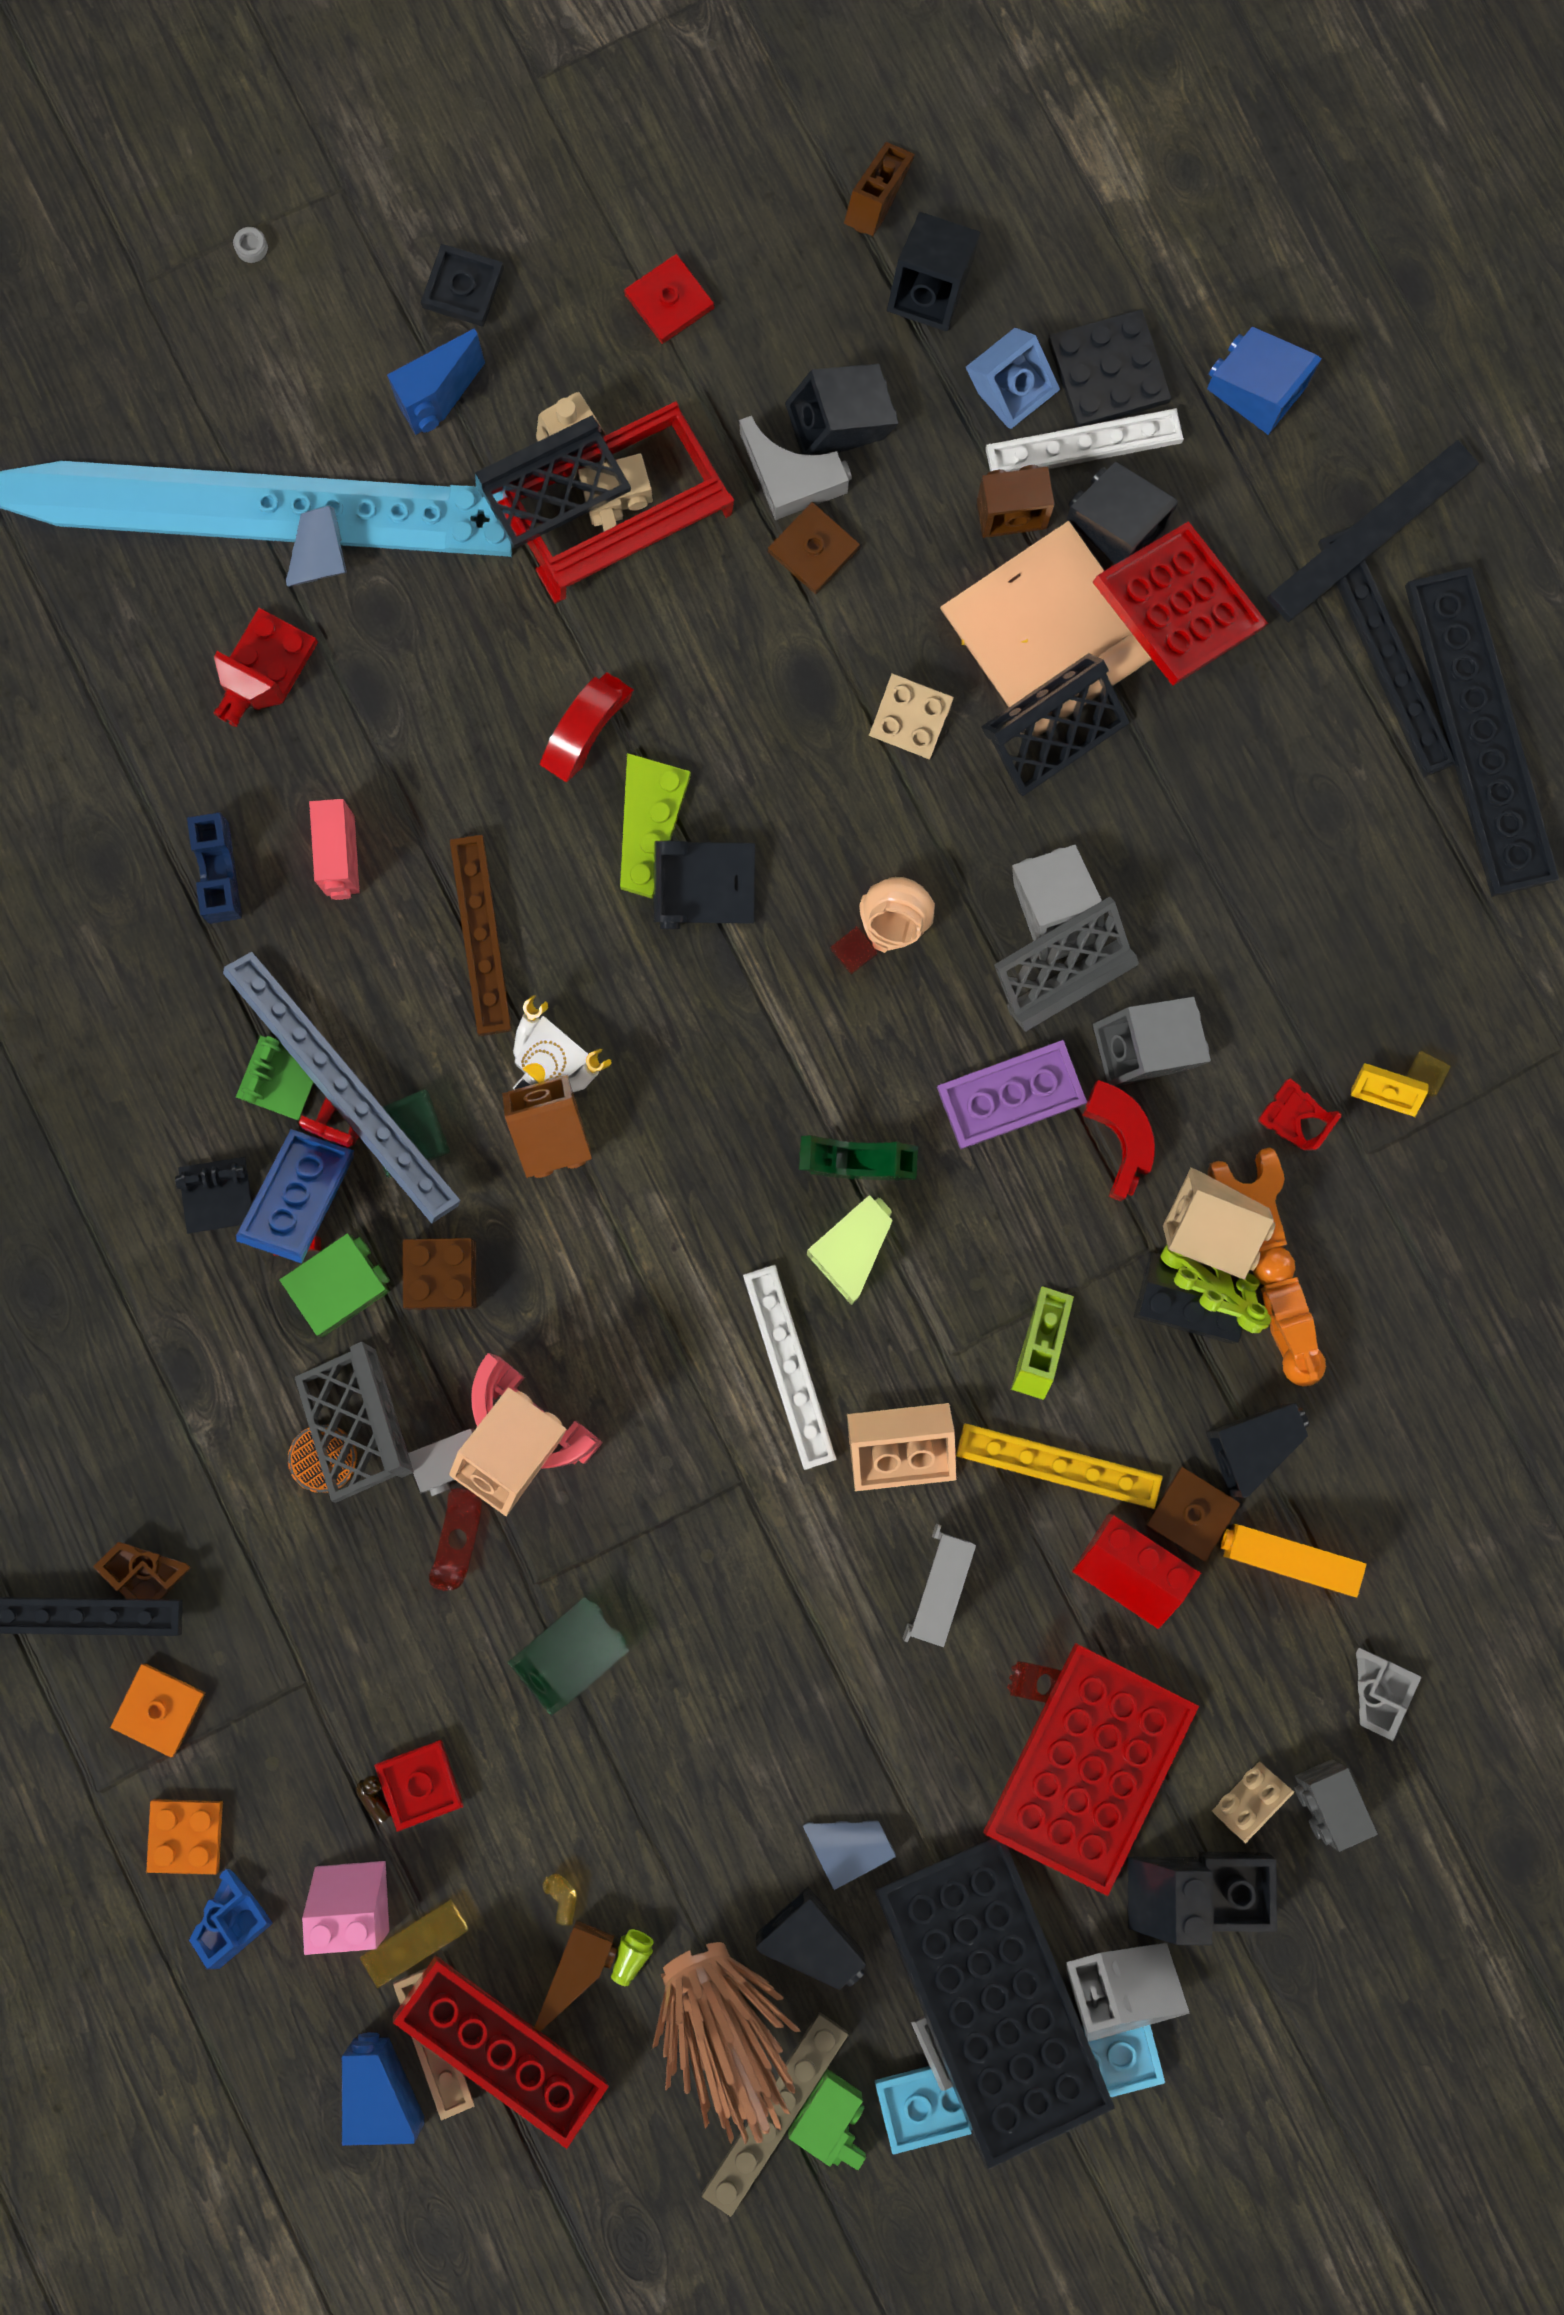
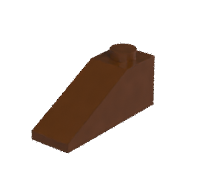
M885 142L853 189L844 224L853 227L860 233L874 236L884 221L915 154Z
M576 1920L534 2027L535 2030L541 2032L600 1977L603 1967L611 1968L618 1948L612 1946L614 1935Z

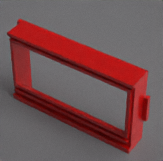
M677 401L602 438L613 455L672 425L704 482L552 557L541 536L528 542L527 544L540 565L536 568V572L554 604L566 599V587L719 510H722L726 518L732 515L734 499L726 490L679 409ZM595 444L583 450L581 459L596 463L601 460L602 454ZM560 461L554 465L552 473L568 477L572 474L574 464ZM532 475L525 479L523 488L538 492L542 490L545 479ZM550 480L548 486L556 482ZM503 490V499L497 501V503L512 507L516 493ZM520 495L516 509L526 512L520 500L527 496ZM503 513L508 520L509 514ZM514 516L511 527L516 536L529 531L532 521Z

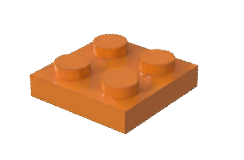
M162 1799L150 1801L146 1873L214 1875L219 1873L223 1801Z

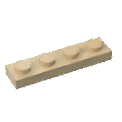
M425 1969L393 1982L400 2005ZM412 2037L441 2121L474 2107V2101L464 2074Z

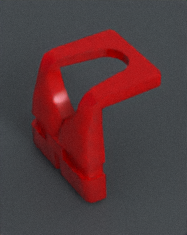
M1287 1079L1274 1095L1275 1102H1269L1258 1117V1122L1267 1129H1273L1276 1135L1302 1150H1316L1326 1139L1342 1114L1339 1111L1327 1112L1307 1092L1304 1093L1301 1090V1086L1295 1081ZM1318 1118L1327 1123V1125L1317 1137L1306 1140L1301 1129V1119Z
M327 1098L324 1100L316 1121L302 1115L299 1120L300 1126L306 1131L346 1147L354 1145L359 1137L351 1126L348 1134L326 1126L337 1110Z

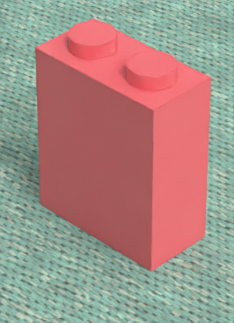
M344 799L309 801L314 881L326 896H331V899H349L351 894L360 893L355 816Z

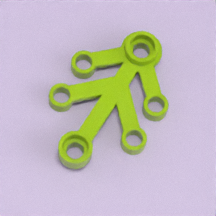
M1166 1244L1161 1253V1259L1171 1268L1179 1269L1174 1277V1282L1177 1286L1185 1290L1202 1292L1203 1295L1199 1302L1205 1309L1236 1316L1238 1324L1248 1332L1260 1333L1262 1329L1268 1328L1271 1323V1317L1267 1309L1258 1303L1255 1291L1260 1285V1281L1254 1275L1248 1273L1245 1280L1242 1278L1238 1279L1236 1286L1242 1292V1299L1235 1293L1231 1274L1212 1267L1216 1272L1215 1276L1198 1261L1169 1250Z

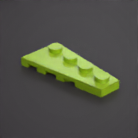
M627 753L621 890L653 899L654 841H671L690 780V771Z

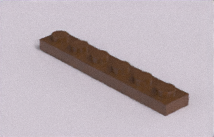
M483 835L450 839L477 1033L479 1036L511 1032L512 1026Z

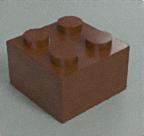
M1027 465L1020 468L1019 471L1006 472L1003 469H998L982 476L977 506L983 538L1047 529L1054 507L1048 467L1039 468L1037 465Z
M472 1238L403 1239V1308L407 1310L476 1309V1241Z

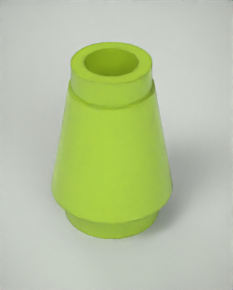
M630 1929L626 1935L621 1937L611 1974V1979L617 1984L629 1986L652 1955L653 1950L651 1947L653 1940L647 1934Z

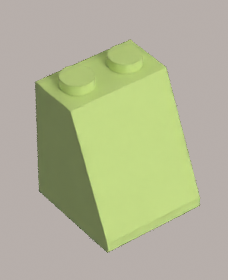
M870 1195L807 1251V1256L851 1305L857 1301L893 1221L890 1218L892 1211L879 1197L874 1200Z

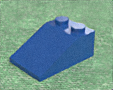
M475 329L387 374L396 402L415 435L420 432L432 431L439 425V422L446 418L485 364L478 334Z

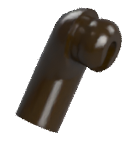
M371 1775L367 1776L365 1780L359 1781L356 1792L369 1814L378 1825H381L391 1817V1813L387 1805L377 1794L381 1789L380 1781Z

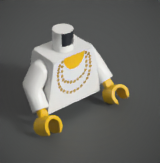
M536 995L531 996L523 1005L525 1013L516 1031L513 1050L516 1058L515 1064L525 1074L515 1084L513 1089H519L565 1075L569 1077L573 1092L585 1089L599 1074L600 1070L611 1065V1060L608 1059L602 1064L599 1063L597 1057L602 1052V1049L588 1054L543 1016L539 1019V1016L548 1009V1003L545 1001L538 1010L533 1005Z

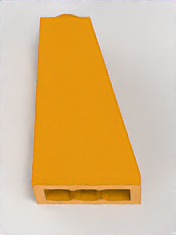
M1232 1524L1231 1530L1226 1529L1221 1542V1549L1225 1550L1223 1557L1356 1598L1358 1597L1367 1565L1363 1562L1238 1524Z

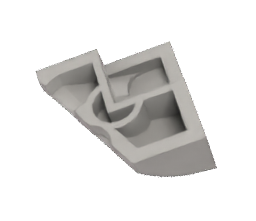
M1358 1648L1356 1658L1358 1665L1360 1725L1393 1741L1422 1677Z

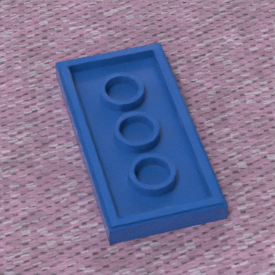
M291 1129L236 1235L237 1242L302 1263L354 1158V1150Z

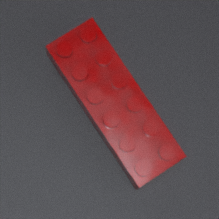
M436 1955L393 2015V2023L566 2149L609 2087L604 2077L545 2034L535 2030L534 2026Z

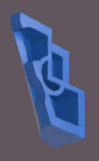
M225 1869L219 1877L222 1879L214 1898L208 1900L203 1910V1920L195 1927L189 1939L207 1969H220L273 1924L255 1897L230 1869Z

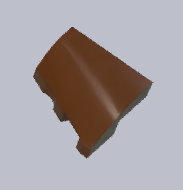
M118 1542L93 1566L116 1591H120L127 1599H163L191 1568L187 1563L122 1542Z

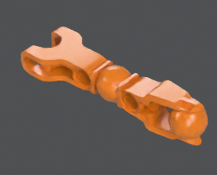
M1270 1147L1260 1150L1255 1159L1257 1179L1252 1184H1243L1235 1180L1228 1164L1225 1162L1216 1161L1210 1163L1208 1176L1270 1208L1274 1219L1273 1222H1275V1229L1271 1238L1268 1241L1264 1240L1259 1249L1261 1255L1256 1268L1253 1270V1274L1264 1285L1261 1288L1265 1308L1271 1317L1270 1330L1283 1357V1371L1286 1377L1296 1385L1302 1387L1312 1386L1318 1383L1324 1376L1326 1362L1322 1352L1318 1349L1314 1319L1309 1312L1298 1277L1293 1278L1295 1260L1290 1252L1283 1248L1287 1245L1275 1200L1283 1187L1285 1177L1275 1150Z

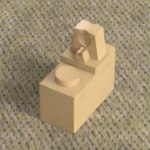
M641 453L616 460L631 486V491L590 511L589 516L594 527L602 525L603 530L606 531L616 526V521L623 519L622 510H640L646 507L648 503L653 502L652 491ZM588 468L578 469L580 482L593 485L597 471ZM601 473L597 487L611 490L619 486L615 476ZM582 490L585 502H587L590 492Z

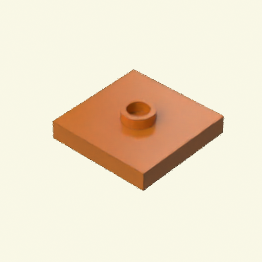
M143 1663L110 1728L172 1758L176 1755L206 1692Z

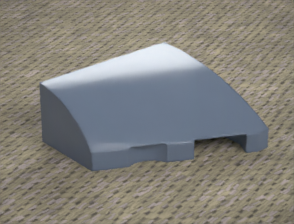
M326 506L301 514L286 578L288 587L347 573L340 544L342 539L333 507Z
M836 1821V1823L807 1822L803 1824V1828L834 1890L896 1857L879 1821H863L862 1823H849L848 1821Z

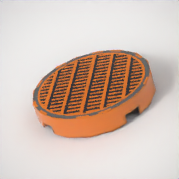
M319 1425V1426H321V1427L327 1429L329 1425ZM307 1428L291 1444L288 1452V1467L293 1479L302 1488L312 1492H328L310 1428ZM336 1428L335 1433L346 1438L348 1437L344 1430ZM333 1436L327 1447L328 1456L337 1460L345 1441ZM352 1445L344 1464L355 1468L357 1450L355 1445ZM343 1467L341 1468L336 1479L338 1489L343 1487L352 1478L354 1472Z

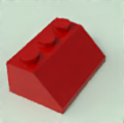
M1111 1514L1106 1516L1072 1569L1073 1573L1157 1629L1183 1603L1201 1574Z

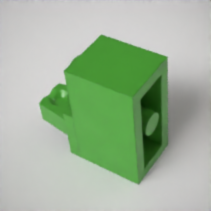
M826 2069L788 2128L789 2139L829 2167H831L832 2163L838 2166L843 2161L859 2170L866 2159V2154L853 2144L855 2136L849 2132L848 2124L855 2125L864 2110V2106L861 2104L863 2102L862 2092L829 2069Z

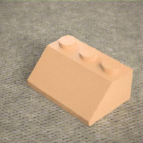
M949 1403L847 1414L855 1491L956 1480L955 1431Z

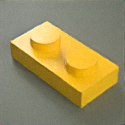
M1364 1063L1352 1087L1351 1096L1415 1117L1428 1093V1084Z

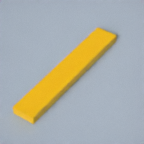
M966 1423L963 1424L956 1456L1152 1509H1155L1163 1477L1162 1475Z

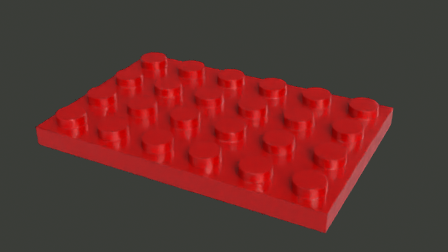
M1075 1643L983 1833L1108 1896L1199 1706Z

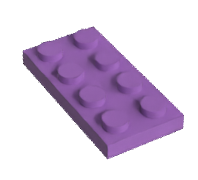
M1063 1040L937 1086L960 1150L1087 1103Z

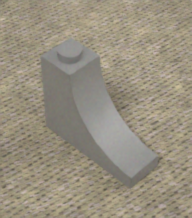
M752 415L739 420L741 438L775 520L802 511L811 502L817 505L848 493V483L852 479V475L847 462L840 461L837 451L823 455L793 453L770 441L758 428Z

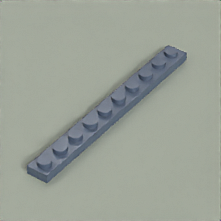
M253 952L225 966L223 974L427 1219L433 1223L458 1207L461 1200Z

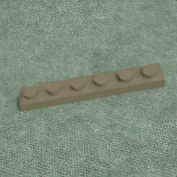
M818 2012L785 2063L788 2068L787 2071L794 2082L793 2086L796 2093H792L787 2089L779 2074L775 2079L776 2085L791 2113H784L780 2103L775 2105L772 2102L782 2130L775 2127L769 2113L767 2120L770 2125V2131L768 2134L762 2133L763 2141L757 2143L747 2122L745 2125L749 2137L747 2143H744L740 2133L703 2190L702 2197L730 2217L733 2215L848 2037L847 2030L821 2012Z

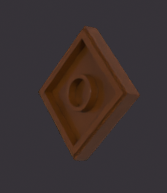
M811 502L768 547V553L816 595L860 549V544Z
M1180 1467L1145 1525L1206 1562L1241 1503L1187 1469Z

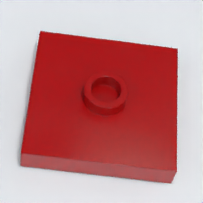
M677 254L624 289L627 299L661 344L714 309L713 301Z
M441 1739L374 1765L397 1832L464 1806Z

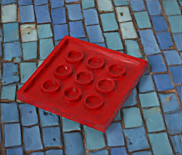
M1189 521L1098 574L1092 582L1172 686L1252 637L1268 624Z

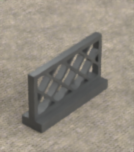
M1109 896L994 964L1009 1003L1007 1004L1008 1011L1026 1032L1139 965L1136 954L1130 949L1116 903ZM1108 911L1109 916L1104 926H1095L1098 917ZM1075 930H1081L1074 944L1066 943L1070 933ZM1090 932L1099 934L1093 947L1084 946ZM1109 936L1117 937V940L1103 947ZM1047 947L1052 948L1046 961L1037 960L1040 951ZM1061 950H1068L1070 953L1065 963H1055ZM1080 953L1089 954L1088 957L1075 964ZM1018 964L1023 965L1017 978L1008 977L1006 971ZM1032 967L1042 968L1036 981L1026 980ZM1051 970L1060 971L1058 975L1046 981ZM1022 987L1032 988L1031 991L1017 998Z
M364 1342L351 1346V1352L295 1376L330 1499L334 1503L395 1476L403 1478L414 1473L376 1349ZM352 1362L354 1373L349 1384L347 1385L336 1380L341 1367ZM321 1377L326 1379V1382L319 1397L316 1398L310 1395L307 1382ZM334 1383L346 1388L338 1407L325 1402ZM353 1392L362 1395L364 1401L358 1416L345 1410ZM323 1405L336 1410L327 1429L319 1426L317 1419ZM343 1414L356 1419L347 1438L335 1433ZM363 1423L370 1425L373 1431L367 1447L355 1442ZM333 1436L345 1441L337 1460L330 1458L327 1453V1447ZM352 1445L365 1450L357 1469L344 1464ZM372 1454L381 1457L384 1471L370 1476L364 1473ZM343 1467L354 1472L349 1486L339 1490L336 1479L341 1468Z

